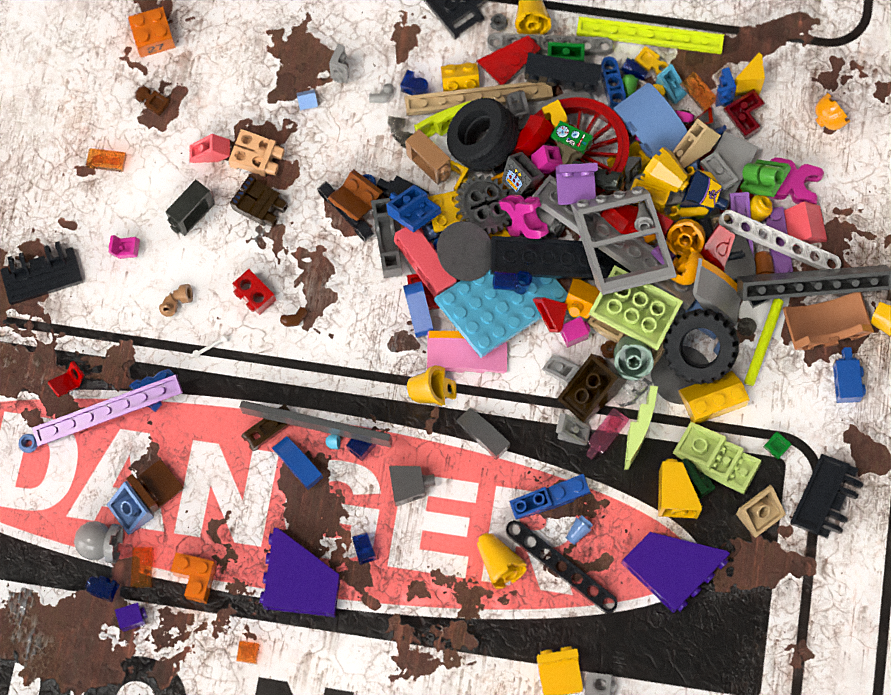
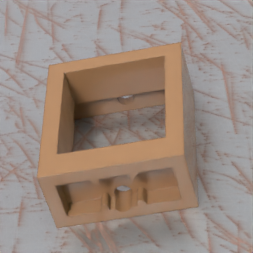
M418 129L405 141L407 157L437 185L445 182L451 175L450 158Z

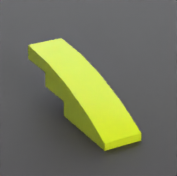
M471 101L450 107L414 125L415 131L420 129L428 138L435 133L441 137L447 133L455 114Z

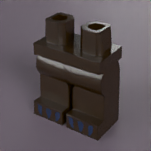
M249 174L241 185V190L239 189L230 201L232 210L259 223L263 227L265 225L275 227L279 218L273 213L275 210L284 213L288 208V203L281 197L279 192L262 184Z

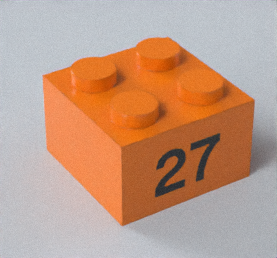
M163 7L128 17L141 58L176 48Z

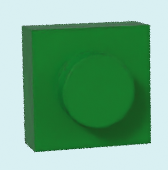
M776 432L764 445V448L779 460L792 444Z

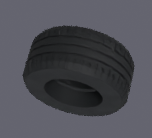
M479 98L464 105L453 117L447 131L448 150L455 159L472 171L484 172L495 169L508 159L516 147L519 137L518 121L512 112L495 99ZM489 127L486 135L476 143L479 135Z

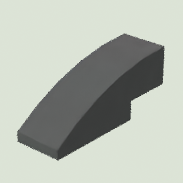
M471 408L456 420L495 460L510 448L511 443Z

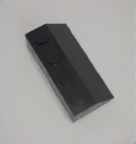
M528 52L524 79L530 83L543 82L548 86L561 85L566 89L573 90L579 88L584 92L592 93L598 90L602 65Z

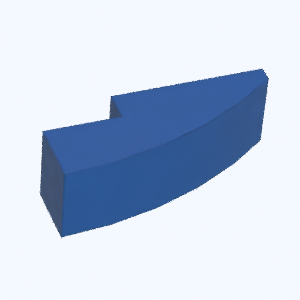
M288 436L272 447L273 451L307 490L323 479L320 471Z

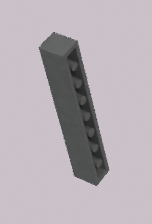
M887 265L737 276V295L743 301L891 290V269Z

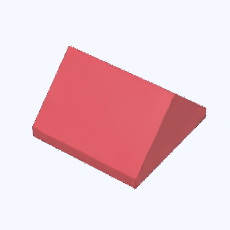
M804 201L784 210L788 235L808 244L827 242L819 205Z

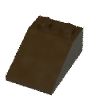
M591 354L557 399L579 420L586 423L620 391L627 379L623 378L602 356Z

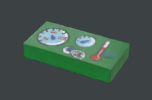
M561 120L551 135L552 139L585 154L594 139L592 135Z

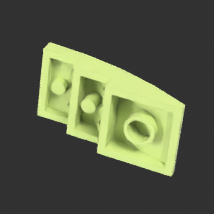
M650 386L646 404H640L637 422L630 423L624 469H629L646 437L655 408L658 386Z
M690 422L673 451V454L680 459L686 458L688 462L691 461L700 472L742 494H745L761 465L760 459L744 453V448L726 441V436L693 422Z

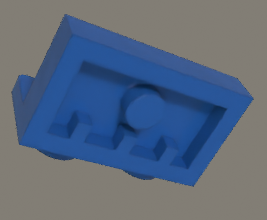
M729 67L722 69L721 77H719L720 84L716 93V107H725L734 102L736 84Z

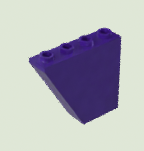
M274 528L273 533L269 534L268 544L271 545L270 553L267 552L266 554L268 570L263 574L265 591H261L260 603L263 604V608L335 617L340 575L280 529Z
M649 532L629 552L621 564L674 613L676 610L682 611L688 604L686 600L690 596L694 598L702 590L700 585L704 581L708 584L715 576L713 572L717 568L722 569L729 562L727 558L730 553L725 550Z

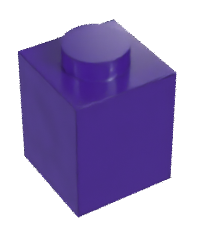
M138 602L115 610L119 627L123 632L147 625L145 621L148 618L147 611Z

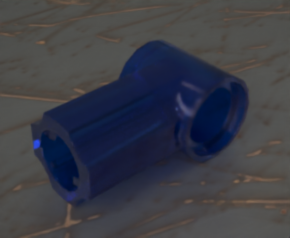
M519 271L518 273L494 272L492 287L497 290H511L517 294H525L531 285L532 276L527 271Z

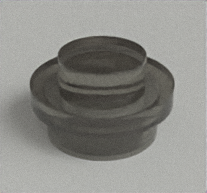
M748 317L742 318L737 324V330L743 336H751L757 329L756 322Z

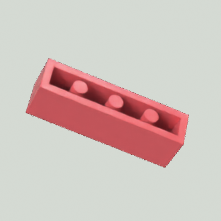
M404 227L395 233V244L434 298L456 284L457 279L444 270L439 262L434 245L427 241L421 228L413 233Z

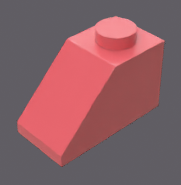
M210 134L191 144L190 162H220L230 157V139Z

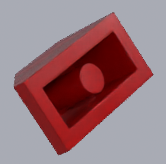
M624 205L601 211V217L619 233L630 234L638 232L634 226L638 206Z

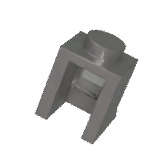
M519 90L503 95L507 109L514 114L517 120L526 117L525 114L530 113L524 91Z

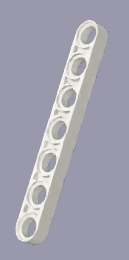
M726 210L719 217V224L731 232L819 270L832 269L827 265L828 260L835 262L836 266L834 269L841 267V260L838 256L737 212ZM725 215H729L732 218V224H727L724 221ZM747 223L750 226V230L744 231L741 228V224ZM759 230H764L767 233L766 239L760 238ZM777 237L784 240V246L776 244ZM793 245L800 246L801 254L793 251ZM811 252H815L818 255V261H813L810 258Z

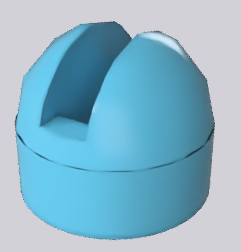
M329 435L325 441L326 445L330 449H340V436Z

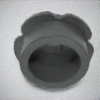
M498 13L491 18L490 26L492 29L502 31L508 25V20H506L503 14Z

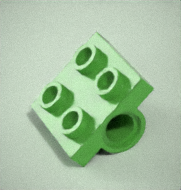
M758 159L755 163H747L743 168L742 176L744 181L740 189L742 192H749L750 194L774 197L790 172L791 167L787 163Z

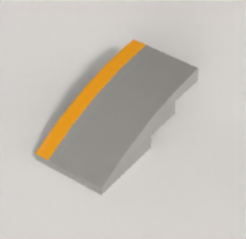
M699 258L693 289L694 297L704 310L711 309L716 313L719 312L723 314V317L728 318L732 325H737L741 298L737 295V283L713 264L703 258Z

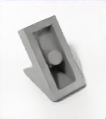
M554 354L542 368L546 374L558 379L564 387L568 385L580 369L577 365Z
M560 414L556 433H558L559 440L587 445L591 427L568 414Z

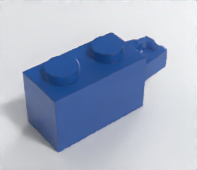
M845 347L841 351L842 358L835 361L833 365L836 402H860L866 394L865 384H862L861 377L864 375L863 366H860L857 358H853L851 347Z

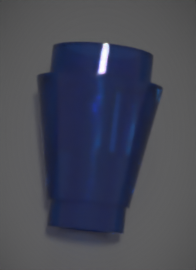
M628 57L620 69L624 72L623 74L634 75L635 78L644 81L649 72L636 60Z

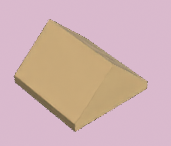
M770 485L741 506L736 515L756 538L783 518L786 513L773 486Z

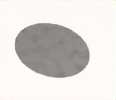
M460 221L450 224L442 231L437 242L439 262L449 275L458 280H477L483 277L491 268V239L481 227L474 223Z
M683 346L685 355L692 362L697 364L709 363L707 358L698 350ZM664 352L651 370L653 386H658L657 393L665 400L674 404L684 405L678 390L696 384V382L689 383L684 378H679L675 375L676 372L669 368L668 360H665Z

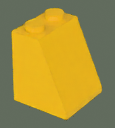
M676 459L663 461L659 470L658 517L697 519L702 506L683 462H678Z

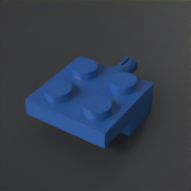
M416 185L411 186L400 195H397L395 192L391 193L389 198L392 200L386 204L388 215L413 233L441 213V207L430 201L427 193Z

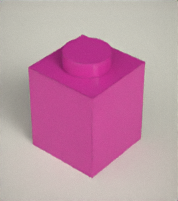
M543 145L531 155L532 163L545 174L552 173L556 166L563 164L559 147Z
M582 317L564 323L560 334L567 348L587 340L590 327L587 321H583Z

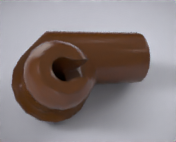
M300 307L296 314L282 315L280 322L285 327L298 326L308 311Z

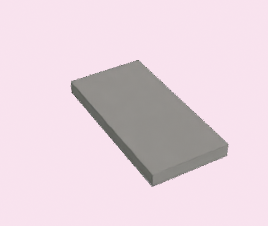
M727 132L723 133L715 151L739 180L738 183L726 191L720 192L719 196L728 200L725 211L729 206V194L736 193L743 179L742 172L744 166L752 162L758 150L757 146Z

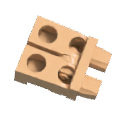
M241 129L235 143L236 146H234L229 158L230 167L244 169L254 174H260L263 177L266 174L276 176L279 165L271 161L273 158L282 160L285 153L284 148L277 146L275 140H269Z

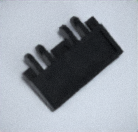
M60 241L55 242L58 257L52 258L51 248L49 245H45L44 249L48 263H46L45 256L29 260L31 267L29 269L23 252L19 253V260L22 268L16 269L14 258L12 256L7 257L12 274H10L8 267L2 268L0 271L10 305L84 283L74 248L65 249L67 257H64Z
M821 453L790 524L828 539L831 531L841 534L843 529L838 525L828 522V519L832 518L842 523L847 522L848 518L831 509L840 512L846 496L853 499L858 498V493L843 486L846 483L860 489L863 487L864 484L861 481L847 476L848 474L856 477L859 469Z

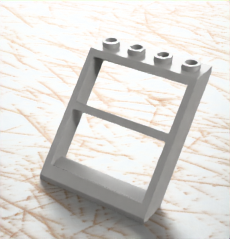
M637 186L628 191H616L607 196L598 195L594 199H581L577 203L571 204L596 287L602 295L676 277L651 195L644 187ZM645 201L648 213L654 223L653 228L601 241H591L583 215ZM651 234L656 235L665 264L603 279L594 248Z

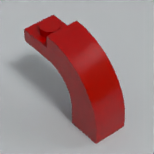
M530 115L525 127L519 133L516 147L511 155L523 152L528 157L535 153L547 141L554 125L544 117Z

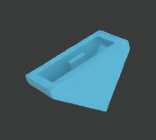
M669 64L657 75L656 84L664 87L665 96L673 104H677L688 93L672 64Z

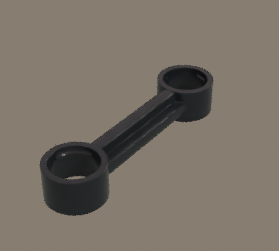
M325 181L317 188L320 196L340 213L353 227L361 240L366 242L374 235L366 222L360 219L355 221L328 200L329 195L335 192L328 182Z

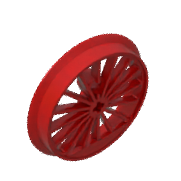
M571 97L559 100L566 115L578 113L577 127L575 128L579 130L582 114L594 116L585 130L588 134L598 119L607 123L605 127L593 135V142L609 129H612L616 134L615 138L591 145L590 150L586 151L582 158L576 161L598 163V167L607 169L609 174L611 171L622 173L629 156V136L618 114L604 103L590 98ZM542 109L535 114V116L545 118ZM550 138L547 139L546 142L557 147V144L554 140ZM618 143L617 153L592 151ZM590 157L616 159L611 168ZM556 169L550 174L544 173V178L536 186L535 190H537L543 184L544 180L549 175L553 174L556 171ZM600 187L595 189L596 195L605 191Z

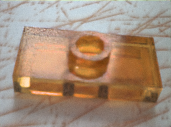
M694 71L679 84L703 112L716 100L714 93Z

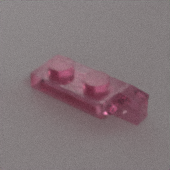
M613 408L591 436L588 442L591 447L587 451L586 456L593 459L598 452L603 454L629 422V419Z

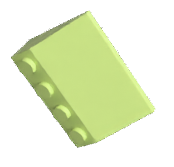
M614 265L608 278L628 272ZM646 284L602 295L600 292L588 315L658 351L683 301L651 284Z

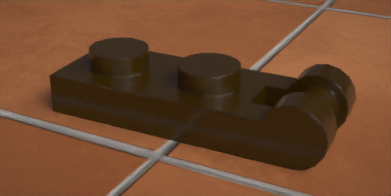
M286 404L279 407V409L290 411ZM262 419L245 431L241 437L250 444L249 448L254 452L290 426V424ZM256 433L260 435L257 440L253 437Z

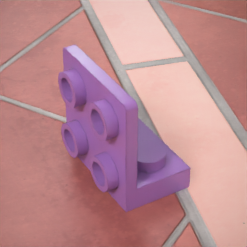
M598 163L564 164L555 167L558 205H570L577 203L581 199L590 200L596 197L594 172L598 171Z

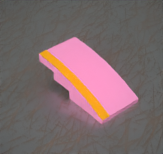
M428 331L427 369L438 365L444 367L445 371L464 373L468 371L485 373L487 371L504 374L507 372V341L480 358L459 331Z

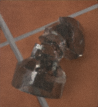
M388 116L387 124L390 126L391 133L393 132L394 140L401 147L406 148L405 141L413 135V133L401 131L406 125V118Z

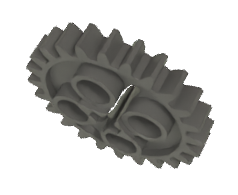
M483 174L479 178L475 175L472 179H467L457 191L459 195L455 197V200L458 201L455 207L460 208V210L456 214L463 216L460 221L465 220L466 222L474 223L487 234L492 233L494 235L498 231L503 230L511 220L510 215L506 211L501 210L499 200L508 196L506 193L509 189L503 190L504 183L498 185V179L496 178L494 181H491L490 175L486 179ZM498 200V202L491 203L489 206L486 205L492 201ZM480 204L483 205L477 209L471 210V208L478 207Z

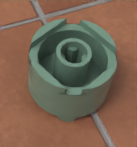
M630 336L622 337L614 348V365L619 374L627 380L635 381L645 375L647 376L651 372L654 364L652 348Z

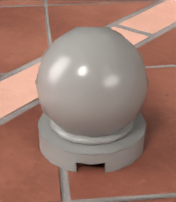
M98 521L85 523L75 534L74 545L76 551L88 560H100L105 557L106 563L116 564L120 553L117 552L118 544H123V527H120L121 525L112 524L108 528L106 524Z

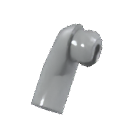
M387 83L379 94H369V103L386 102L394 93L393 86Z

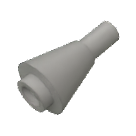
M639 202L634 226L638 231L651 229L654 223L646 210L645 202Z

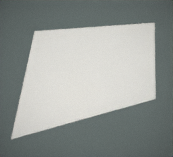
M779 298L784 303L771 336L780 341L785 320L783 308L788 307L790 298ZM770 299V301L755 308H752L749 301H743L739 308L738 318L762 331L774 299Z

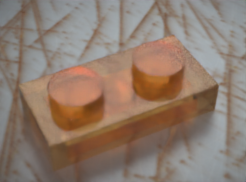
M89 148L86 167L123 172L127 155L125 152Z
M133 547L132 588H152L153 547Z

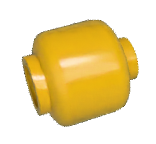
M755 195L750 200L751 219L762 222L772 213V202L767 196Z

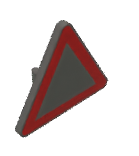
M709 107L692 122L685 125L687 131H689L697 119L710 127L715 124L713 108Z

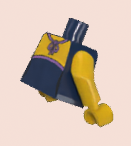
M689 166L687 168L689 173L687 181H689V185L679 207L681 209L679 210L676 206L670 208L671 212H676L675 214H669L672 220H678L680 216H705L710 214L715 207L724 210L728 204L727 199L719 196L722 186L711 172L695 171L692 166Z

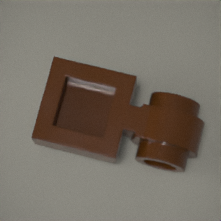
M144 85L138 87L134 98L142 104L145 101L144 106L160 116L169 105L170 100L155 90L150 95L151 90Z

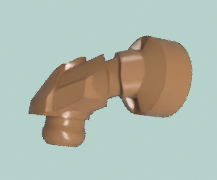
M190 284L180 285L177 290L173 291V294L170 292L165 297L162 304L159 305L160 313L163 316H173L177 312L179 300L182 303L192 302L193 291Z

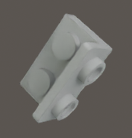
M341 44L337 45L329 62L330 78L337 83L343 82L347 84L349 80L346 61L347 54L345 53V46Z

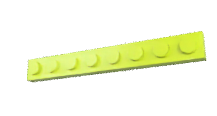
M580 16L576 36L606 37L612 41L713 54L722 53L724 35Z

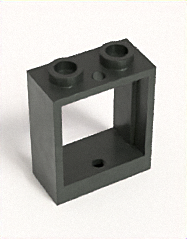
M195 179L165 211L168 217L167 221L171 224L170 228L176 234L181 233L186 236L215 204L210 190Z

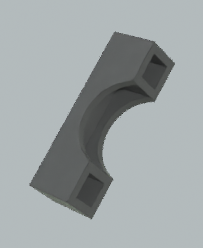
M390 198L371 201L384 278L402 276L399 250L394 242V221L387 212L386 204L390 202Z

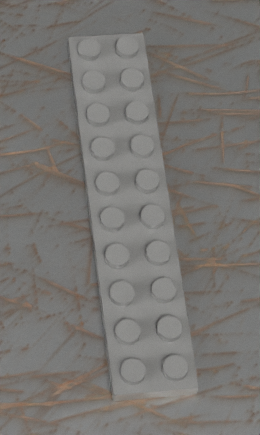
M549 175L532 197H538L543 210L580 235L571 204L558 205L556 179ZM601 211L583 215L592 242L626 235L619 233L602 218ZM640 238L597 247L631 272L662 265L651 254L654 248ZM671 279L650 283L682 300L681 307L686 311L696 299L693 295L694 283L691 285H680Z

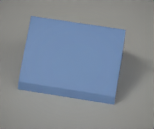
M127 481L121 485L107 503L108 508L128 535L154 518Z

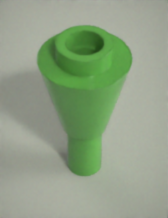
M624 75V78H622L626 98L636 90L638 79L634 75Z

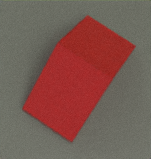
M535 297L533 301L549 332L559 333L562 331L568 304L545 297Z

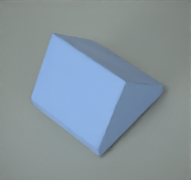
M315 90L297 93L300 110L318 107Z

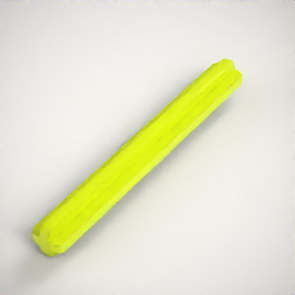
M777 298L772 302L744 380L746 385L753 386L755 384L784 303L782 299Z

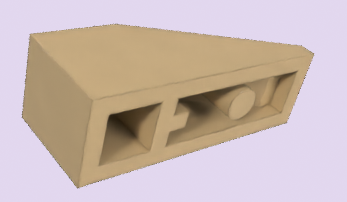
M697 119L672 153L684 169L709 152L721 135Z

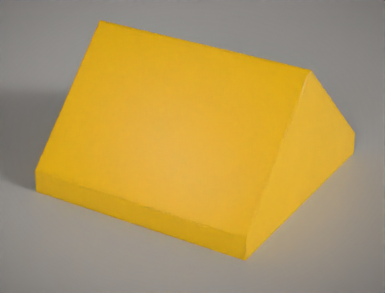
M758 53L736 77L735 96L745 95L753 89L757 94H760L765 80L761 53Z

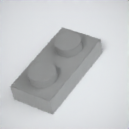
M716 151L701 160L700 165L705 171L713 174L722 186V192L738 183L739 179Z

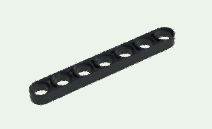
M513 520L507 524L506 534L512 541L593 605L608 614L616 610L617 599L605 588L521 522ZM512 525H517L520 528V533L512 535L509 532V528ZM526 538H534L536 544L533 547H527L524 543ZM544 549L551 552V557L547 560L540 557V552ZM564 562L567 565V569L564 572L557 571L556 563ZM572 575H581L583 581L580 584H574L571 580ZM590 586L596 587L598 595L594 597L589 596L587 589ZM608 598L614 602L612 609L604 608L603 601Z

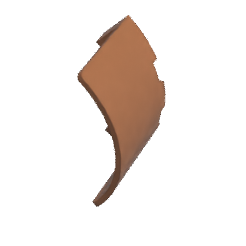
M853 292L818 304L797 307L786 306L783 308L795 350H813L815 346L822 344L824 348L839 345L838 341L850 338L853 341L874 332L861 292Z

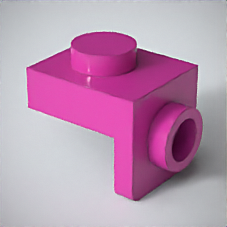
M111 235L108 252L119 259L138 257L140 239L137 237L119 238L116 235Z

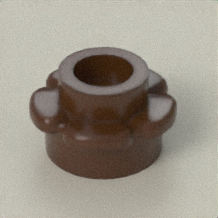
M608 340L605 344H602L600 347L602 356L607 359L614 358V348L617 343Z

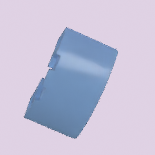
M650 83L645 84L613 108L631 135L638 137L641 142L639 146L650 159L655 154L660 156L661 152L659 150L662 147H666L673 152L688 132L670 104Z

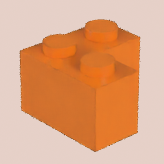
M176 552L170 572L174 576L188 579L184 596L188 600L207 604L217 568L216 563L211 560Z

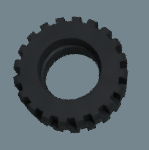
M695 309L679 316L670 325L665 335V342L663 343V349H665L664 357L665 360H668L669 368L676 372L675 375L679 378H684L689 383L709 384L723 378L731 370L739 354V338L737 337L735 327L733 328L731 325L732 322L728 318L723 317V314L716 313L711 309ZM705 328L717 336L720 350L718 356L712 362L697 364L685 355L683 349L684 339L694 329Z

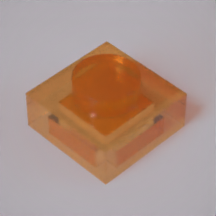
M239 641L236 661L257 665L260 644Z

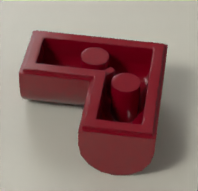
M753 89L724 107L723 111L745 139H749L761 127L751 113L764 106L765 103Z

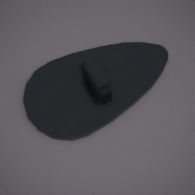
M734 233L735 238L724 273L737 283V276L756 275V264L746 238Z

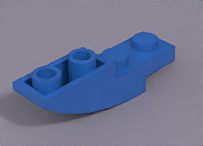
M581 474L548 488L543 487L510 500L509 503L517 520L574 502L575 499L590 494L591 491L585 475Z

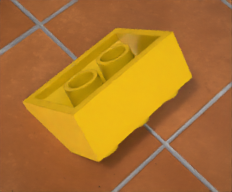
M729 371L723 378L717 379L713 383L693 384L678 390L689 418L695 424L746 407L750 400L743 383L733 371Z

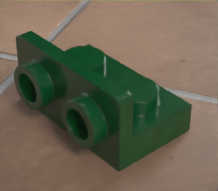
M686 458L680 461L684 464L699 500L715 490V486L708 476L697 470L691 461L688 462Z

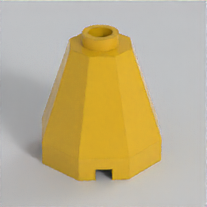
M662 147L659 150L661 152L660 156L654 155L643 171L645 175H641L640 179L648 184L676 193L680 190L683 192L689 185L687 181L689 176L672 151Z

